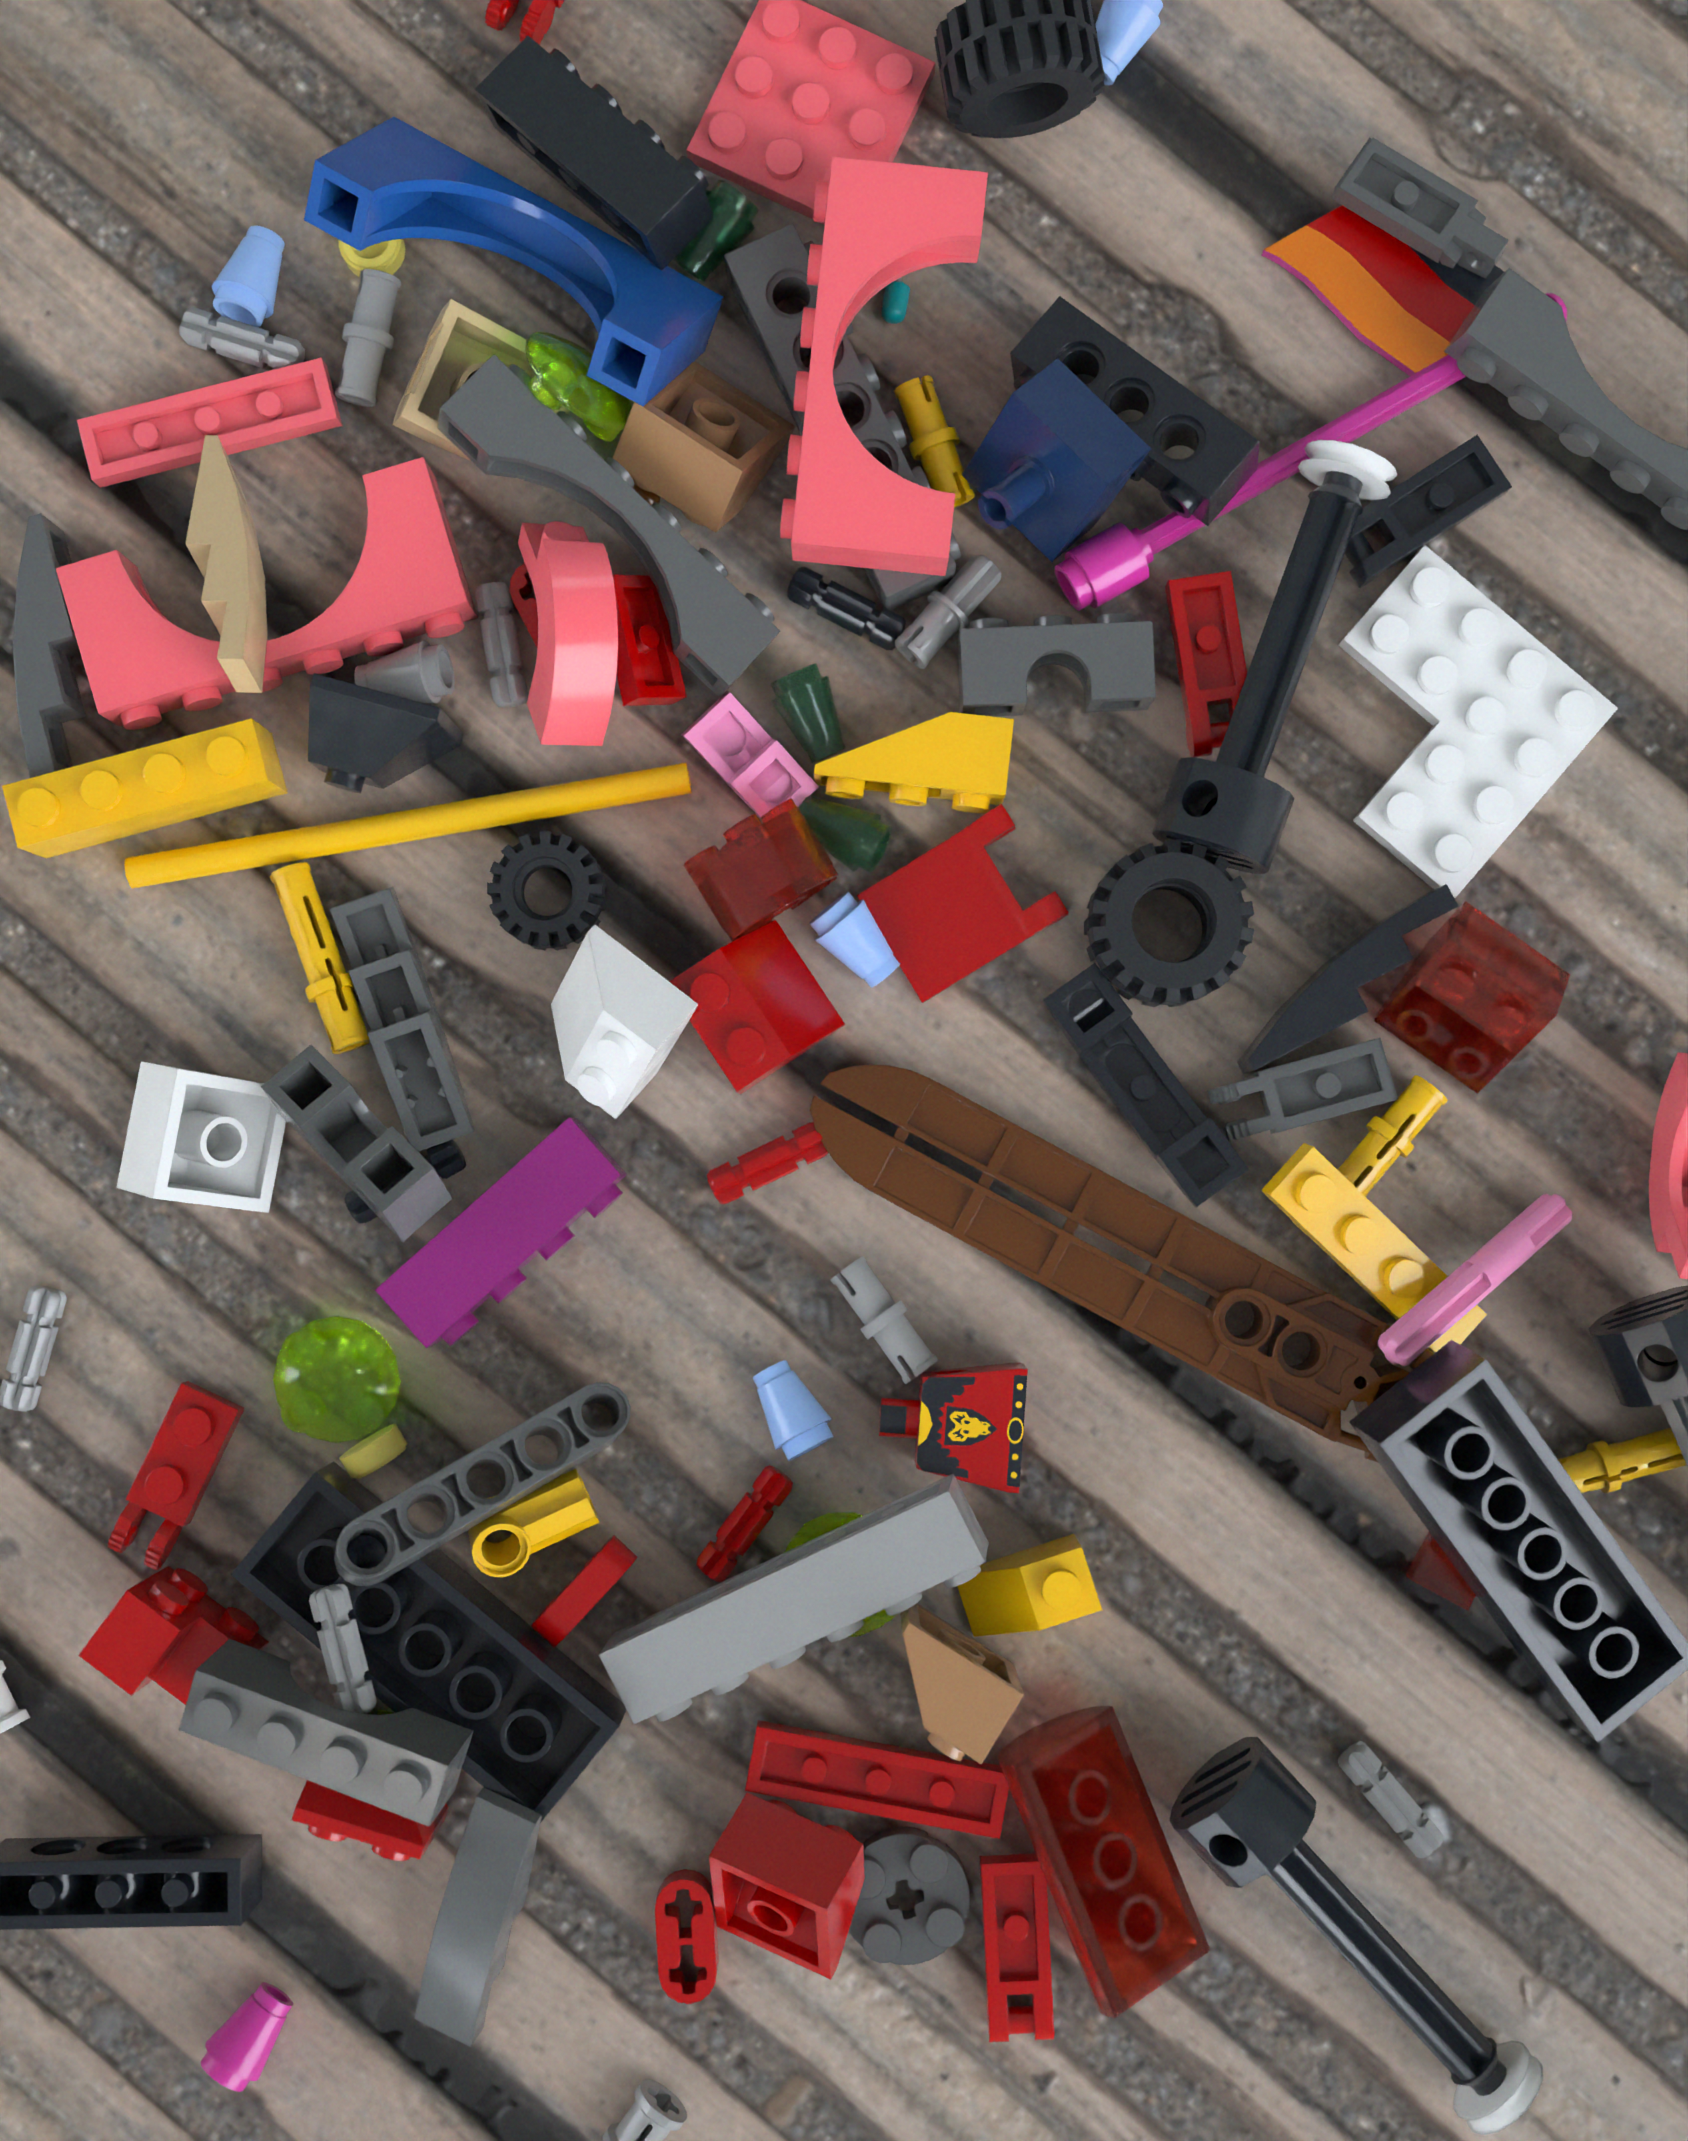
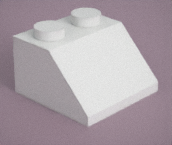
M594 925L587 932L551 1003L565 1080L578 1089L588 1102L601 1107L616 1119L658 1073L699 1004L597 925Z
M141 1062L116 1188L154 1199L269 1213L286 1121L261 1088L264 1083Z

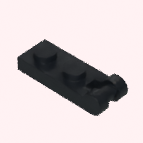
M1478 434L1390 490L1391 493L1387 498L1373 501L1363 507L1364 512L1358 515L1345 551L1346 557L1354 567L1349 573L1359 588L1369 584L1388 569L1421 549L1424 545L1429 544L1496 501L1512 488V485ZM1374 526L1378 527L1388 542V545L1377 552L1373 550L1363 535Z

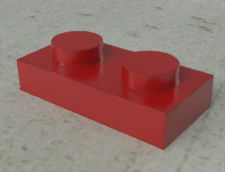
M612 574L618 622L616 676L623 706L672 705L687 698L679 660L673 654L669 623L658 591L650 576Z

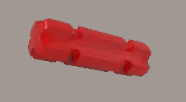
M809 1122L793 1130L794 1137L787 1141L784 1136H780L737 1157L739 1164L731 1167L729 1162H726L710 1170L707 1174L708 1183L719 1203L728 1204L744 1196L745 1194L742 1189L751 1186L752 1190L755 1191L798 1170L797 1163L805 1160L807 1165L827 1156L828 1152L821 1141L823 1138L816 1131L814 1122Z
M769 1465L762 1470L752 1485L754 1491L752 1493H745L716 1532L715 1536L718 1538L716 1542L710 1540L698 1556L697 1567L710 1579L719 1583L725 1581L737 1565L736 1556L738 1554L741 1556L745 1554L772 1518L774 1513L772 1508L774 1505L780 1507L792 1491L793 1482L779 1469Z

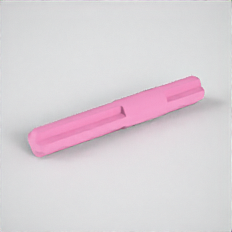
M1548 1194L1541 1195L1380 1335L1378 1346L1385 1354V1358L1393 1365H1409L1570 1223L1572 1211L1566 1206L1565 1199L1558 1194H1553L1552 1196Z

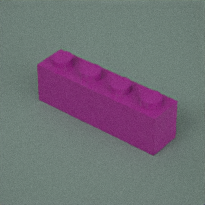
M569 1117L376 1288L375 1291L425 1348L439 1343L442 1339L451 1347L479 1323L473 1312L489 1297L492 1296L499 1304L527 1280L521 1269L535 1256L540 1254L548 1261L575 1237L568 1227L581 1215L588 1211L593 1218H596L623 1194L616 1184L627 1174L577 1118Z

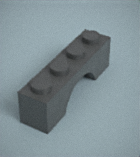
M232 1639L224 1643L196 1669L179 1727L181 1732L427 1826L432 1824L455 1791L473 1734V1730L415 1708L393 1714L368 1715L329 1706L313 1698L297 1685L291 1675L290 1661Z

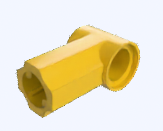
M575 1468L560 1475L468 1530L473 1561L481 1572L490 1577L502 1578L513 1575L524 1567L530 1554L600 1523L589 1493L577 1469ZM497 1530L512 1532L511 1536L502 1542L492 1543L484 1540L486 1536Z

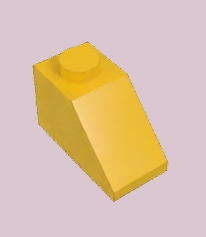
M1074 1534L979 1565L981 1568L979 1574L957 1586L974 1637L1040 1631L1102 1610L1082 1546Z

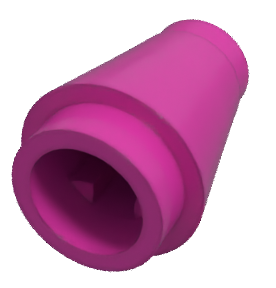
M262 1982L256 1992L252 1993L233 2015L206 2041L205 2048L207 2053L200 2062L204 2071L222 2086L237 2092L244 2091L250 2081L259 2080L287 2018V2013L293 2006V2001L277 1987Z

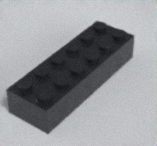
M1450 1340L1349 1421L1560 1711L1597 1742L1601 1741L1688 1670V1642L1485 1358Z
M334 1461L319 1469L312 1475L230 1575L320 1650L321 1646L317 1631L321 1630L322 1625L321 1621L314 1622L309 1603L310 1595L326 1586L344 1584L348 1588L353 1609L349 1610L348 1616L349 1619H356L369 1670L364 1672L365 1680L372 1681L375 1696L395 1713L415 1708L473 1730L462 1769L484 1788L541 1814L542 1822L620 1727L626 1712L624 1704L557 1647H552L526 1621L438 1548L383 1581L371 1586H355L345 1581L338 1573L334 1561L337 1539L343 1528L351 1521L381 1505L383 1502L355 1478H351ZM362 1535L352 1540L347 1546L346 1552L349 1560L359 1568L370 1569L376 1567L385 1559L383 1544L372 1536Z

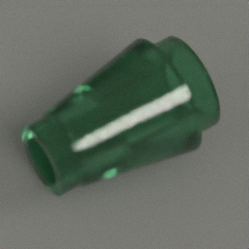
M720 179L716 181L711 191L705 189L715 217L673 259L681 268L701 282H705L709 274L713 273L725 260V254L734 251L755 229L752 221L759 212L756 205L744 194Z
M816 663L770 683L776 696L775 699L771 700L772 704L803 750L807 752L811 763L846 748L841 737L843 735L829 675L822 677Z
M810 795L802 802L793 825L795 831L804 834L807 839L853 872L859 868L870 873L874 871L880 863L892 835V826L881 822V814L823 799L819 800Z

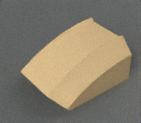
M450 299L441 310L427 337L425 346L398 405L392 425L471 461L438 429L440 407L493 354L507 367L515 364L524 370L539 389L538 397L556 414L559 411L569 414L574 402L571 365L562 358Z

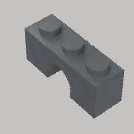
M1123 612L1104 614L1097 617V623L1072 624V618L1069 616L1050 615L1036 618L1034 626L1009 627L1007 619L983 618L972 621L970 623L971 628H964L959 631L957 658L960 713L992 717L1023 715L1027 705V677L1036 669L1046 665L1064 666L1077 675L1084 690L1085 713L1148 710L1156 698L1152 621H1135L1134 614Z
M312 1045L308 1046L261 1086L284 1120L402 1242L452 1200L451 1195L434 1167L393 1126L387 1129L360 1099L352 1085Z

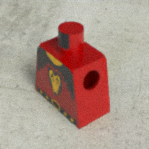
M1005 1363L922 1372L920 1376L919 1400L881 1397L879 1436L916 1439V1469L945 1477L954 1473L957 1480L1008 1493H1019L1028 1369L1023 1363Z

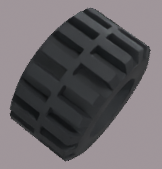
M966 0L965 3L954 7L947 14V19L941 21L936 29L937 36L934 37L947 117L950 124H955V129L962 133H971V136L993 139L1022 137L1056 127L1079 115L1082 110L1090 107L1097 100L1096 96L1102 93L1105 86V75L1090 0Z
M1166 840L1161 846L1154 847L1153 843L1139 847L1131 855L1128 856L1126 854L1108 871L1090 897L1087 909H1089L1088 918L1084 921V935H1088L1090 946L1086 948L1090 961L1096 960L1108 981H1111L1119 988L1117 993L1128 1000L1136 998L1142 1001V1005L1151 1007L1159 1005L1174 1007L1198 1000L1230 980L1229 976L1233 971L1241 967L1247 957L1243 954L1245 946L1252 943L1254 933L1253 928H1248V918L1254 915L1252 901L1244 902L1241 891L1246 889L1247 886L1240 875L1235 879L1229 875L1226 869L1231 864L1221 855L1213 860L1205 855L1208 848L1196 843L1190 848L1180 846L1181 840ZM1165 889L1177 892L1186 897L1196 908L1202 923V936L1198 949L1190 957L1178 962H1165L1149 955L1138 943L1132 928V912L1138 900L1150 891Z

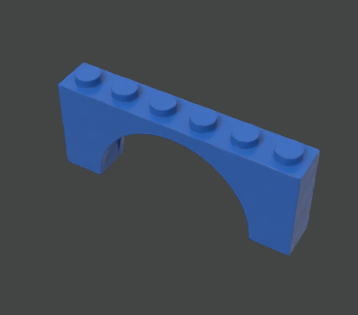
M396 117L386 120L315 160L304 221L359 251L369 246L395 239H441L487 249L536 270L569 293L587 312L595 325L598 339L586 376L643 407L705 352L723 296L668 266L661 271L632 246Z

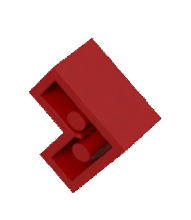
M167 1566L126 1590L78 1656L131 1696L153 1680L186 1705L196 1669L229 1639L261 1651L264 1650L269 1641L257 1633L259 1631L258 1624L245 1612L234 1607L225 1609L206 1594L208 1587L199 1577L185 1569L177 1568L174 1570Z

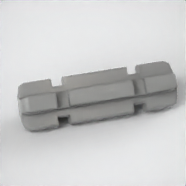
M195 307L186 309L180 324V336L188 345L204 350L214 348L216 349V354L260 368H264L268 364L274 370L304 361L305 349L298 340L281 334L272 337L269 336L268 330L224 316L215 319L213 318V313Z
M504 582L482 584L476 588L475 597L478 612L484 617L480 621L487 668L490 674L494 675V678L490 679L493 701L498 707L519 706L527 702L528 690L526 679L523 677V674L519 673L524 667L516 620L509 614L514 611L510 590Z
M33 1286L28 1290L23 1311L28 1313L25 1321H19L6 1370L11 1372L9 1379H3L0 1388L1 1406L22 1412L33 1410L37 1406L42 1385L38 1384L37 1380L39 1376L45 1377L58 1332V1327L53 1324L56 1318H62L67 1300L66 1293L47 1286Z
M334 1584L320 1588L310 1595L309 1603L314 1622L321 1621L322 1628L317 1631L330 1684H337V1692L333 1693L336 1708L359 1714H367L376 1706L377 1701L372 1681L365 1680L364 1672L369 1670L356 1619H349L348 1616L349 1610L353 1609L348 1588L344 1584Z
M1357 1741L1341 1753L1338 1758L1339 1766L1356 1786L1360 1785L1359 1790L1396 1833H1399V1837L1416 1857L1421 1859L1428 1857L1442 1844L1444 1838L1440 1830L1425 1813H1422V1809L1385 1766L1381 1767L1382 1762L1364 1742Z

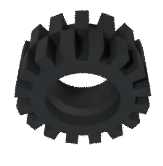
M540 831V836L531 837L528 833L518 837L520 843L514 847L508 844L501 851L504 857L499 863L494 861L490 872L493 874L492 883L487 882V894L492 898V904L489 906L493 915L498 918L501 923L500 926L507 933L533 948L562 950L567 949L566 945L572 942L579 944L584 940V935L594 925L598 926L601 922L598 919L601 910H606L607 899L605 898V890L607 889V884L600 870L601 867L582 844H578L567 835L556 836L551 831ZM556 868L566 873L571 881V899L568 905L557 914L549 916L536 914L530 910L525 901L524 888L526 882L534 872L540 869Z

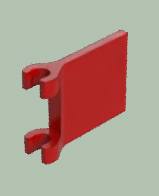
M1002 804L857 895L859 900L863 899L890 946L893 956L900 963L899 966L922 1003L1069 915L1056 891L1023 911L985 850V847L1016 830L1014 822Z

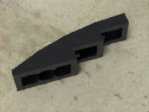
M1445 884L1428 892L1376 923L1324 963L1274 1013L1237 1061L1242 1073L1254 1071L1367 1013L1368 1009L1357 988L1414 959L1402 936L1459 907L1448 885Z

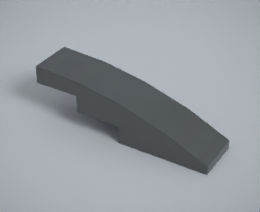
M41 513L28 517L17 577L13 637L17 714L30 778L73 767L62 723L86 717L71 661L72 656L80 655L81 653L56 572V568L71 564L72 561L64 531Z
M394 887L330 908L352 969L348 972L371 1029L367 1035L408 1142L417 1151H421L474 1132L473 1122L447 1038Z
M484 1787L474 1802L448 1880L423 1972L414 2018L469 2047L473 2045L484 2028L491 1985L504 1967L512 1923L525 1905L542 1816Z

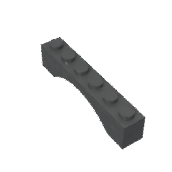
M1508 268L1486 288L1444 352L1457 361L1459 370L1473 381L1488 383L1508 397L1509 405L1519 415L1530 420H1540L1559 434L1560 442L1569 451L1582 457H1591L1610 471V477L1615 484L1628 492L1644 495L1661 508L1662 516L1669 523L1680 529L1688 530V449L1669 443L1639 426L1607 398L1586 370L1570 338L1561 305Z
M493 354L440 407L438 429L486 475L518 478L553 489L587 507L611 526L638 556L658 591L669 623L673 654L720 698L779 634L780 630L772 623L774 615L771 610L755 595L746 593L744 596L726 579L728 576L727 569L713 553L705 548H700L697 551L680 534L681 526L671 512L659 503L654 502L650 505L632 488L634 481L628 471L611 457H606L603 460L585 442L587 436L584 430L569 414L564 411H559L556 414L538 397L539 389L524 370L515 364L507 367Z

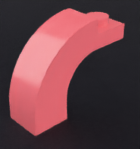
M559 521L547 524L522 523L518 546L532 581L538 612L537 658L527 706L540 744L602 746L614 698L618 655L616 595L607 551L604 543L589 542L585 530L581 526H572Z
M1678 1052L1661 1096L1653 1131L1649 1172V1210L1656 1251L1672 1254L1678 1276L1682 1279H1688V1053Z

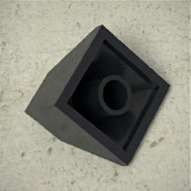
M313 673L309 700L308 762L323 773H326L324 779L326 784L354 793H361L364 784L384 789L461 745L463 732L441 708Z

